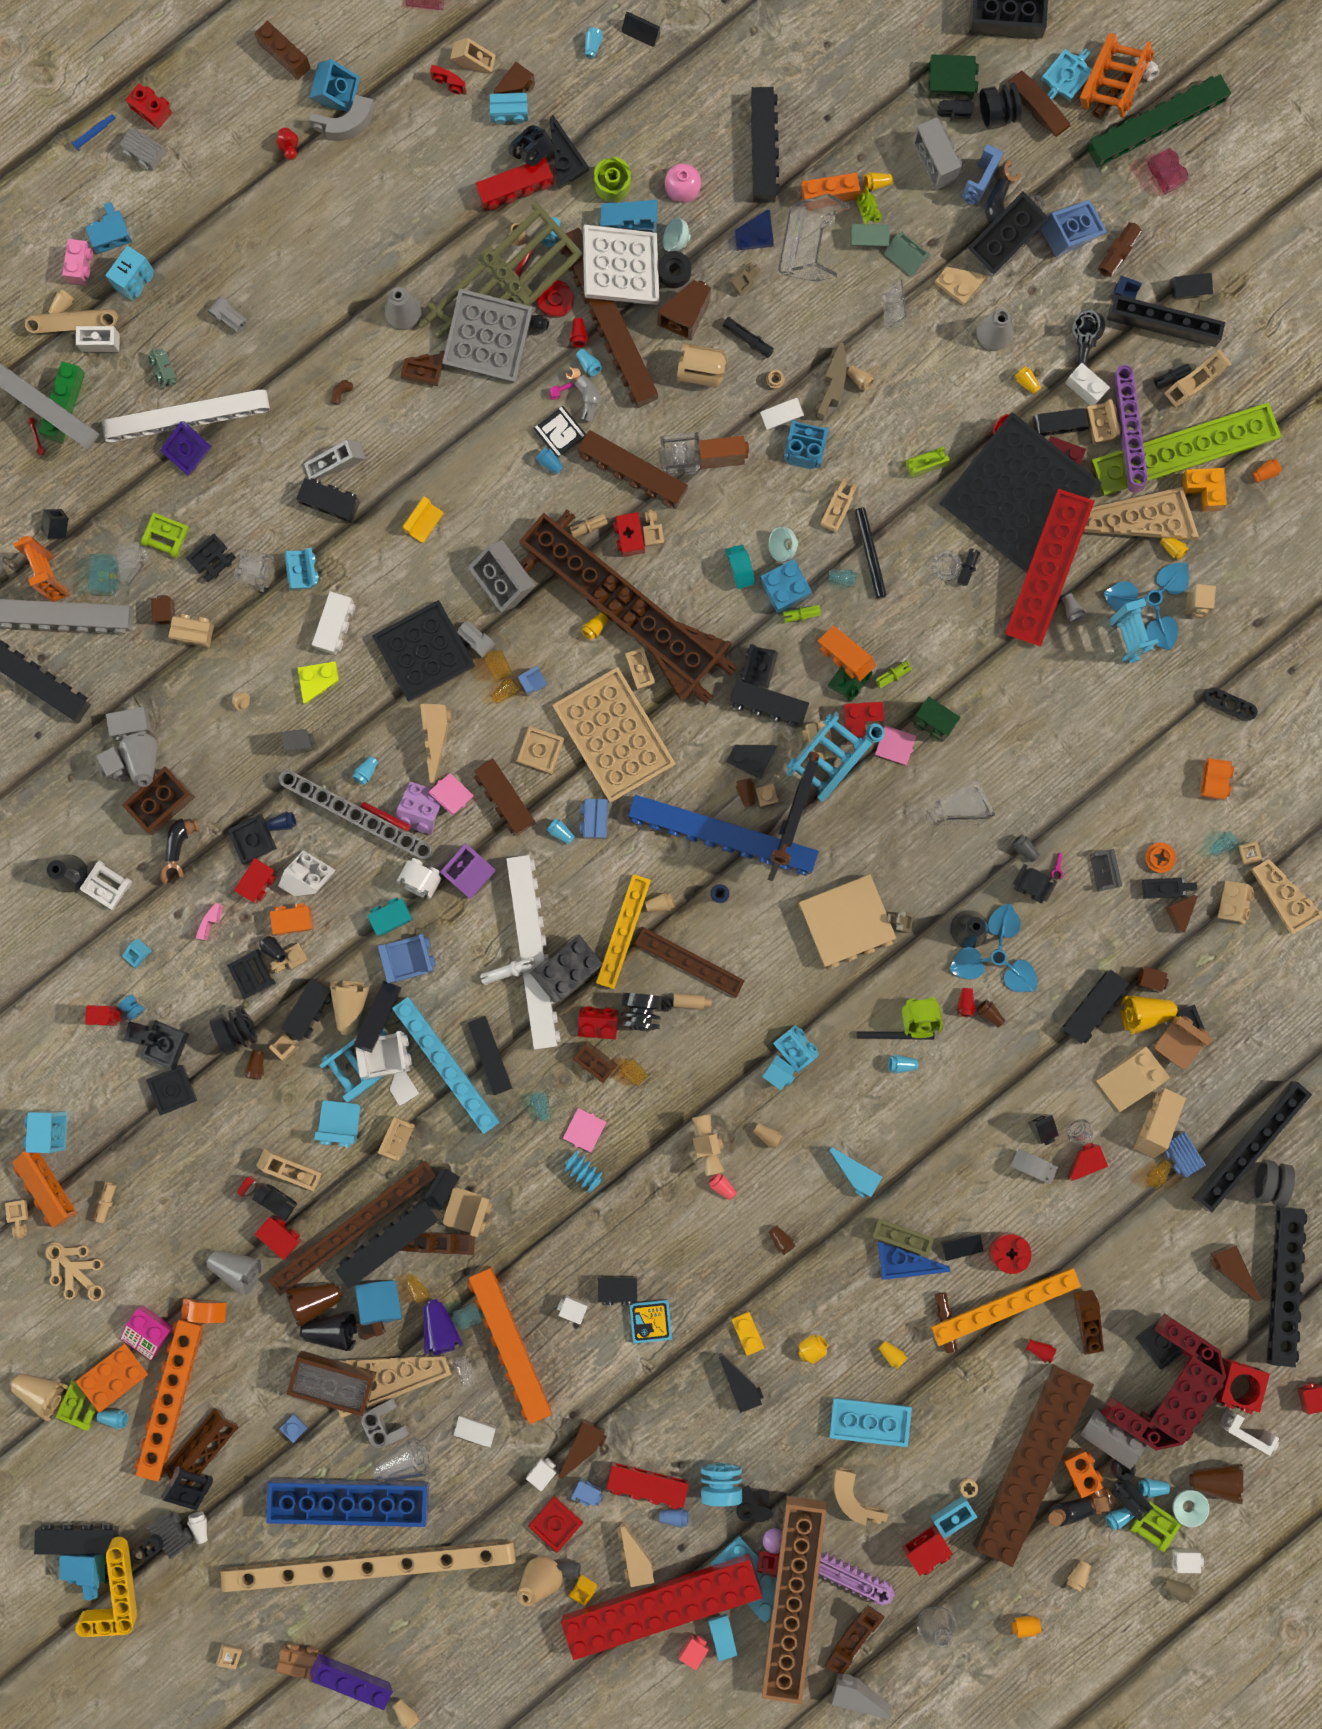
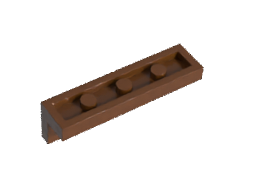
M214 1408L165 1468L169 1479H172L173 1472L177 1466L183 1467L185 1471L200 1475L238 1429V1425L226 1419L221 1410ZM224 1425L230 1427L225 1433L220 1434V1430ZM216 1441V1445L213 1448L207 1449L211 1442ZM204 1456V1460L201 1463L194 1465L197 1458ZM181 1480V1483L188 1485H192L194 1483L190 1480Z

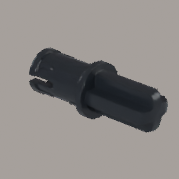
M1184 364L1174 370L1169 369L1167 373L1157 378L1155 377L1154 384L1157 389H1161L1170 383L1175 384L1177 380L1189 375L1192 369L1189 364Z
M973 548L969 549L966 560L961 565L962 570L957 580V583L961 586L968 585L972 573L976 570L975 565L981 553L978 550H975L974 553Z

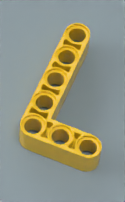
M123 1537L113 1538L106 1552L112 1608L83 1611L75 1626L76 1633L81 1637L126 1635L133 1630L137 1619V1609L129 1545Z

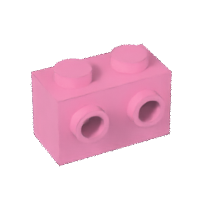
M67 240L62 275L70 284L87 285L90 276V261L93 257V250L87 241Z

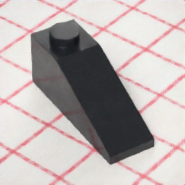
M720 1353L719 1358L740 1413L762 1405L760 1399L764 1397L760 1387L756 1388L750 1378L723 1353Z

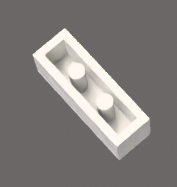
M329 592L312 642V646L315 649L334 655L341 651L343 634L347 633L349 628V616L353 615L355 610L352 598Z

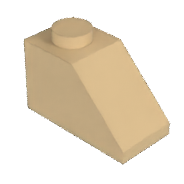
M465 38L454 42L450 60L466 69L492 73L496 55L473 40Z

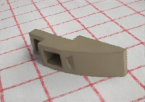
M841 342L838 348H833L830 358H833L831 364H826L823 371L826 385L822 394L825 397L823 401H818L815 409L818 412L816 418L822 421L830 404L838 406L845 384L847 362L844 343Z

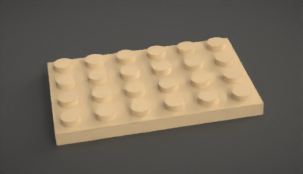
M618 667L552 705L610 804L676 765Z

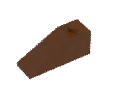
M1230 1244L1210 1253L1212 1259H1210L1211 1264L1215 1270H1218L1255 1301L1261 1300L1237 1245Z
M585 1419L583 1420L559 1472V1478H564L592 1455L598 1446H603L607 1437L604 1435V1428Z

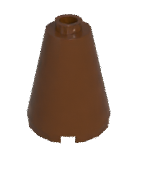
M334 1283L289 1288L286 1290L287 1295L291 1294L287 1297L293 1316L298 1321L296 1322L297 1327L303 1326L340 1302L339 1298L343 1297L340 1287H335Z
M1237 1463L1196 1469L1193 1471V1474H1189V1486H1193L1195 1491L1232 1503L1242 1504L1243 1464Z

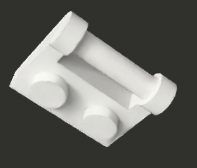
M98 861L80 887V890L111 910H114L126 890L131 886L132 880L123 878L107 868L105 863ZM101 872L120 884L118 890L98 878L97 875Z

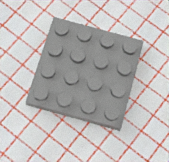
M459 288L442 364L516 382L533 307Z

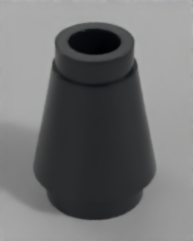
M266 936L262 939L259 946L263 953L278 962H283L287 958V953L275 937Z

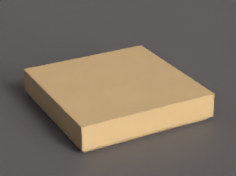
M528 726L516 762L553 774L565 738Z

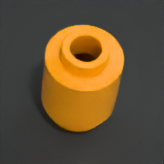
M1033 1615L1014 1617V1622H1011L1012 1634H1016L1017 1638L1037 1636V1634L1041 1633L1039 1617H1034Z

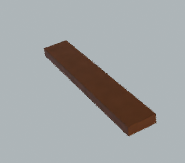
M644 927L634 943L734 997L738 996L745 980Z

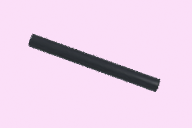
M857 1031V1039L934 1040L935 1033L933 1032V1036L927 1038H913L910 1033L906 1035L905 1032Z

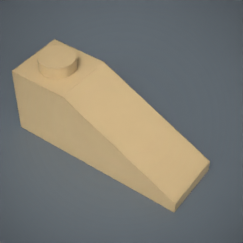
M264 1148L256 1165L265 1173L311 1191L315 1190L322 1173L266 1148Z

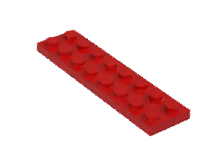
M1058 489L1005 632L1006 635L1041 647L1094 505V500Z

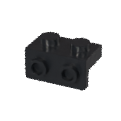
M750 644V648L746 652L745 666L741 671V680L768 689L778 652Z

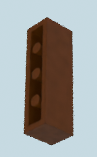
M493 758L474 770L476 773L474 779L479 786L484 785L487 790L484 794L490 802L494 800L498 806L495 810L500 818H506L508 823L505 825L511 834L515 832L518 836L536 824Z

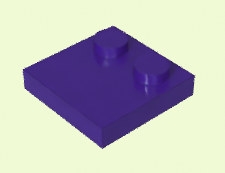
M181 421L160 451L189 476L194 472L212 446L185 421Z

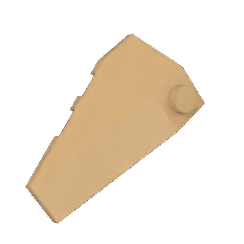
M420 704L423 730L427 735L425 737V747L429 755L427 756L429 780L431 785H436L449 729L448 721H452L451 710H447L446 705Z

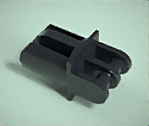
M953 96L952 100L940 101L937 115L940 117H950V122L954 118L969 119L974 109V102L971 100L954 99L955 96Z

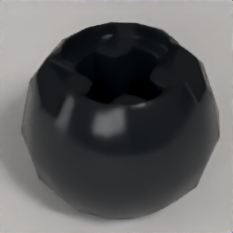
M1114 1459L1111 1471L1115 1478L1121 1481H1128L1135 1476L1136 1464L1131 1470L1128 1468L1127 1471H1122L1120 1466L1124 1465Z

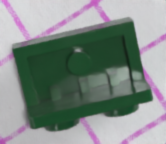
M841 666L828 683V686L843 695L847 701L852 702L858 696L864 684L870 680L873 672L870 671L859 681L855 677L853 679L849 677Z

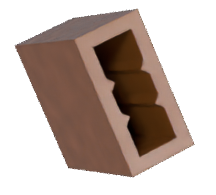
M744 436L698 441L700 469L744 465L745 459L748 458L749 444L745 442Z

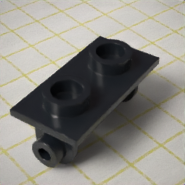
M1118 1481L1114 1485L1115 1488L1112 1490L1114 1495L1139 1521L1154 1508L1129 1481Z

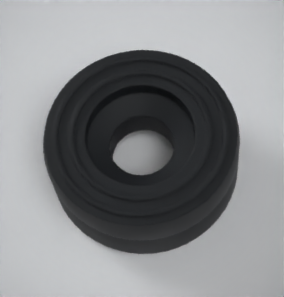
M678 251L664 254L658 263V277L660 281L670 288L684 286L691 277V262L689 258ZM676 265L680 268V271L677 274H672L669 268Z

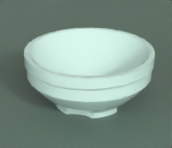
M678 217L671 220L667 225L663 235V247L666 251H679L686 247L691 236L686 221Z
M787 527L775 528L769 537L771 556L778 562L789 561L793 558L798 547V540L795 534ZM789 539H791L792 542L791 549H789L787 545Z
M1184 1490L1173 1501L1172 1507L1176 1519L1187 1527L1200 1526L1209 1515L1208 1501L1198 1491ZM1187 1500L1192 1501L1194 1505L1193 1509L1189 1512L1183 1509V1503Z

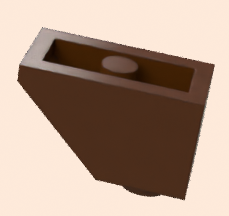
M515 62L494 89V94L531 92L535 86L534 74Z

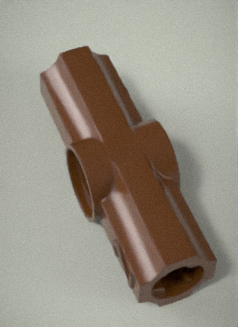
M1129 222L1119 238L1115 239L1108 250V254L1098 267L1102 275L1111 278L1120 263L1126 259L1133 248L1132 245L1142 232L1139 225Z

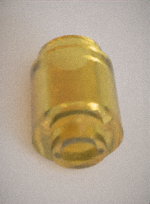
M633 1058L630 1061L626 1059L619 1066L622 1069L619 1073L631 1084L639 1086L648 1076L645 1073L646 1070Z

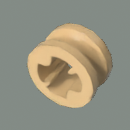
M965 1478L959 1484L960 1492L967 1498L974 1497L978 1492V1486L971 1478ZM967 1483L974 1487L973 1490L970 1489L972 1491L970 1493H967L964 1489Z

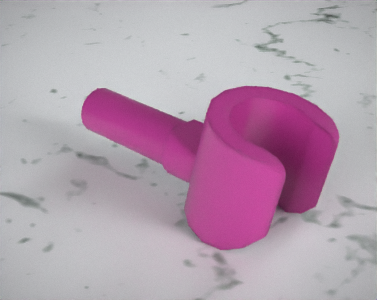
M570 382L560 387L553 386L549 392L551 400L559 399L561 397L560 392L573 387L574 383Z
M1058 853L1055 869L1050 872V876L1054 878V873L1059 871V880L1063 878V872L1060 870L1062 853Z

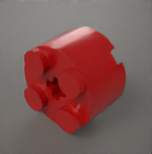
M1008 1232L999 1234L989 1247L990 1260L995 1267L1005 1273H1020L1027 1269L1032 1257L1030 1245L1019 1235ZM1010 1249L1014 1251L1011 1257L1006 1255L1007 1252H1010Z

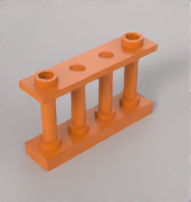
M1109 33L1081 93L1080 102L1082 108L1089 110L1091 104L1095 101L1117 106L1120 117L1124 118L1126 111H1129L1131 108L1132 98L1148 63L1153 59L1154 50H1152L1151 42L1147 41L1144 50L1119 45L1116 34ZM1117 53L1140 58L1136 66L1112 61L1114 54ZM1109 69L1132 74L1129 83L1105 78L1104 75ZM1102 85L1125 90L1121 99L1097 94L1099 86L1101 87Z
M32 536L19 538L18 542L13 545L27 557L34 573L33 577L28 579L31 587L51 602L70 596L68 589L55 579L48 560L54 558L53 554Z

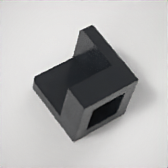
M44 509L41 530L47 539L66 538L69 518L62 509Z

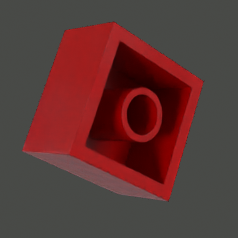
M935 1525L902 1546L919 1576L931 1573L934 1570V1566L947 1562L951 1558L950 1555L953 1554Z

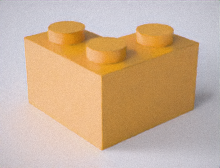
M1224 468L1188 469L1181 475V487H1183L1185 494L1201 493L1202 512L1221 511L1227 505Z

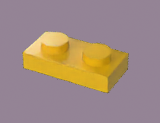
M749 1311L731 1319L747 1356L765 1348Z

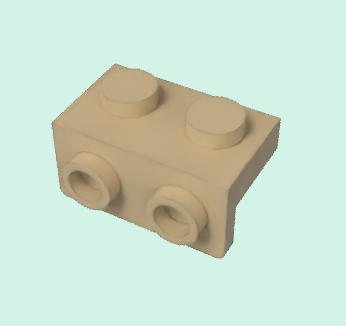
M1112 399L1107 400L1105 403L1090 405L1085 408L1093 444L1114 441L1120 436L1121 425L1117 422V408L1113 404Z
M1225 880L1218 918L1245 924L1246 920L1250 917L1249 904L1254 898L1253 887L1249 884Z

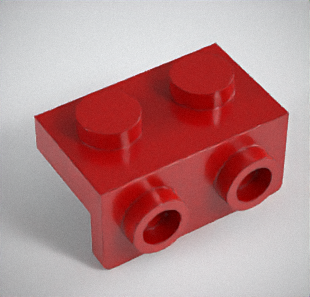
M592 1006L580 1007L578 1037L616 1040L618 1010L612 1008L600 1009Z

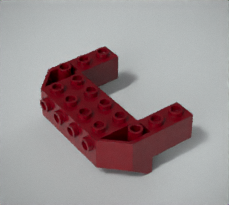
M1165 1313L1154 1330L1182 1348V1353L1190 1359L1152 1417L1144 1411L1138 1414L1111 1396L1101 1411L1108 1420L1156 1451L1184 1445L1185 1441L1190 1440L1194 1427L1202 1421L1203 1413L1213 1404L1215 1394L1224 1387V1380L1226 1379L1221 1350Z

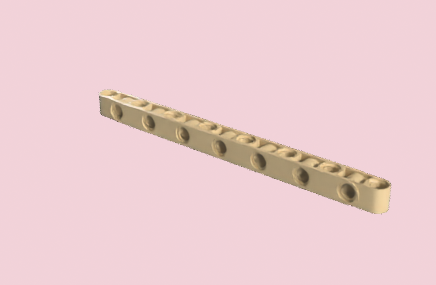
M507 1540L229 1567L220 1570L222 1592L509 1565L515 1563L514 1541ZM482 1551H489L491 1557L488 1559L481 1556ZM448 1554L451 1556L452 1561L444 1562L442 1556ZM409 1558L412 1561V1565L405 1566L402 1560ZM363 1563H371L373 1569L366 1570L363 1566ZM324 1566H330L333 1569V1573L327 1574L324 1571ZM285 1570H291L294 1576L288 1578L284 1573ZM245 1574L253 1575L254 1581H248L245 1578Z

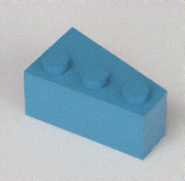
M658 199L601 204L600 226L656 233Z

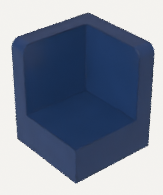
M1121 275L1111 299L1113 300L1115 295L1135 299L1142 283Z

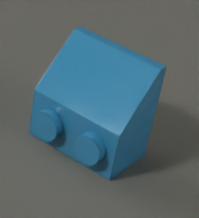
M332 59L319 62L309 98L324 107L349 112L357 92L360 76Z

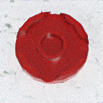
M556 280L537 298V304L544 315L550 318H560L571 311L574 304V295L567 283Z

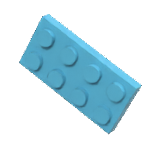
M833 1397L829 1438L908 1447L912 1407Z
M739 1535L711 1561V1565L720 1564L750 1553L762 1589V1599L747 1603V1605L766 1623L772 1616L776 1578L757 1572L759 1556Z

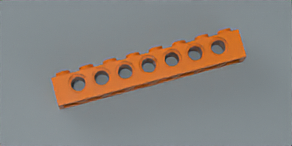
M181 1318L173 1325V1340L167 1346L166 1352L169 1355L167 1361L164 1360L161 1372L164 1373L162 1380H159L156 1386L158 1395L151 1405L150 1410L153 1413L151 1419L149 1418L146 1423L145 1430H147L146 1438L142 1439L140 1445L142 1453L135 1463V1469H137L135 1476L157 1482L163 1478L205 1323L188 1322L187 1319ZM181 1336L188 1338V1345H183L180 1342ZM176 1355H180L183 1358L182 1365L176 1363ZM171 1374L177 1376V1384H173L170 1381ZM165 1394H170L172 1396V1403H167L165 1401ZM160 1413L167 1416L166 1423L160 1421ZM154 1433H159L162 1436L161 1442H157L154 1439ZM149 1452H153L156 1455V1461L149 1459Z

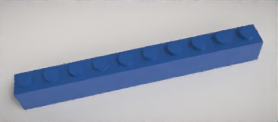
M636 794L628 818L632 819L631 823L642 825V823L649 824V828L660 831L662 828L668 830L670 835L678 837L681 834L692 842L701 840L705 842L704 845L715 848L717 845L723 847V851L732 854L734 851L740 852L744 858L752 859L753 856L759 858V862L768 865L771 862L773 863L770 857L772 851L777 850L780 842L779 838ZM792 843L791 848H786L785 852L791 856V860L788 865H779L780 869L789 870V868L796 870L797 874L803 876L813 872L818 850Z

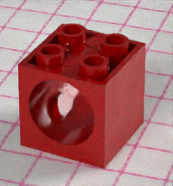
M1222 1358L1226 1379L1224 1380V1387L1217 1391L1214 1396L1217 1398L1216 1402L1229 1408H1234L1235 1405L1236 1408L1249 1414H1253V1411L1260 1413L1270 1374L1259 1368ZM1246 1374L1249 1380L1247 1393L1241 1398L1233 1399V1395L1230 1392L1232 1381L1237 1376Z

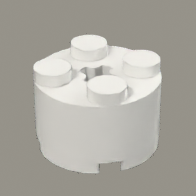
M412 858L411 861H407L396 882L399 885L403 882L406 884L404 887L406 890L422 898L427 895V899L430 900L441 881L440 871L433 867L428 869L422 866L423 863L420 860Z

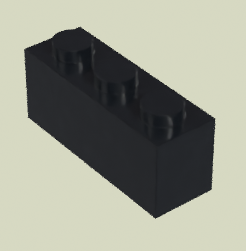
M304 478L296 498L301 505L349 523L353 522L360 504L356 494L349 491L343 493L333 485L324 486L319 480L314 478L310 480Z
M310 979L281 1029L301 1041H304L305 1038L309 1039L314 1031L312 1027L315 1021L319 1022L324 1014L322 1010L325 1004L328 1006L332 1001L330 988L314 979Z

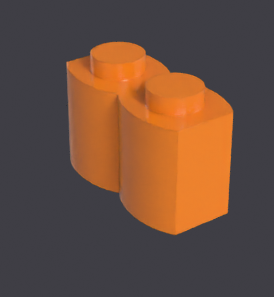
M1212 758L1205 759L1200 797L1226 800L1230 796L1231 785H1229V778H1232L1234 773L1231 761Z

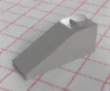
M345 440L304 463L309 480L311 478L320 479L353 467L366 458L360 442Z
M837 1673L831 1693L832 1705L890 1720V1704L858 1678L852 1677L849 1674Z

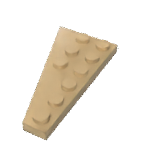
M1183 487L1092 507L1084 532L1186 540H1198L1199 538Z
M445 1355L337 1360L377 1372L367 1408L452 1375ZM338 1410L341 1418L352 1414Z

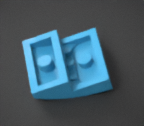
M382 1281L355 1286L362 1326L381 1321L382 1323L402 1319L396 1281Z

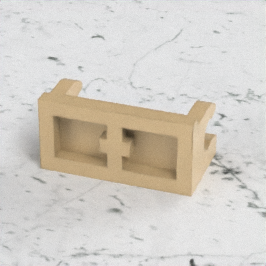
M393 1117L378 1153L399 1161L415 1125L399 1117Z

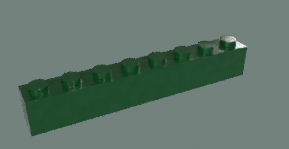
M1221 74L1216 77L1210 76L1202 84L1191 86L1187 92L1183 94L1177 93L1170 101L1160 102L1154 109L1143 111L1135 119H1127L1123 125L1110 128L1102 136L1100 134L1096 135L1090 140L1087 150L1097 168L1226 102L1231 95V91Z

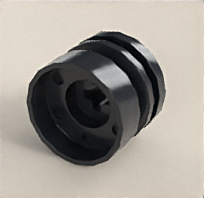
M1008 82L1006 85L1000 84L998 90L995 86L980 90V111L987 129L1001 126L1002 119L1005 124L1020 122L1022 115L1021 99L1014 82Z
M623 993L622 1006L630 1008V1012L621 1013V1016L629 1017V1021H620V1026L639 1031L660 1029V1024H652V1019L661 1020V1017L652 1013L653 1010L662 1009L663 996Z
M241 1005L235 1007L236 1013L233 1010L228 1011L229 1020L223 1014H220L209 1021L213 1035L226 1056L239 1051L238 1041L244 1047L249 1046V1041L252 1044L258 1042L255 1025L250 1015L247 1014Z

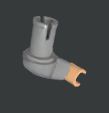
M570 368L573 374L566 373V377L577 380L575 385L583 393L585 402L581 419L593 421L595 407L600 404L599 391L585 375L581 376V371L578 368Z

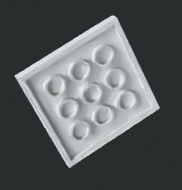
M584 225L585 298L658 305L657 233Z

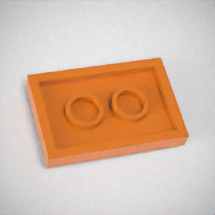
M123 1344L75 1382L100 1413L149 1374L127 1345Z

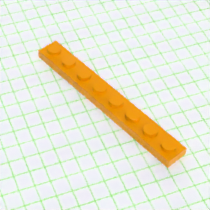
M1069 1268L930 1327L937 1345L941 1346L1077 1289L1081 1285L1074 1268Z

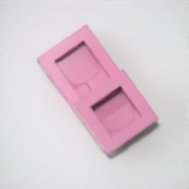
M216 903L207 912L198 929L197 939L208 940L211 923L219 924L224 905Z

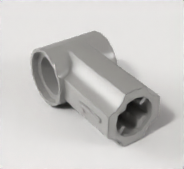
M221 296L208 309L210 315L219 322L225 323L237 334L245 328L248 322Z
M469 621L463 623L457 631L459 636L470 644L473 651L482 659L496 645L486 634H482Z

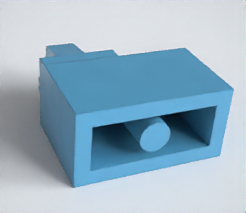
M111 202L104 204L107 215L102 217L103 221H95L90 226L85 227L97 255L133 242L124 217L119 210L115 212Z
M59 1555V1580H68L69 1584L76 1583V1585H81L84 1600L96 1599L100 1583L105 1582V1555Z

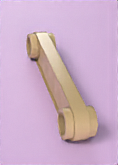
M113 309L36 314L26 319L25 328L30 333L76 330V326H114L118 321V314ZM105 314H110L113 317V322L107 321ZM30 320L36 321L38 328L32 327Z

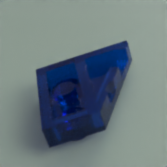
M770 210L764 211L735 230L736 251L774 247Z

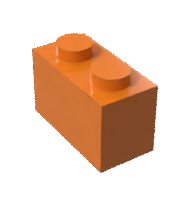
M305 903L295 904L294 908L286 909V906L275 907V911H270L272 934L275 936L314 930L311 907L305 906Z

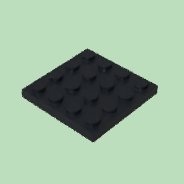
M439 600L372 635L408 703L475 667Z

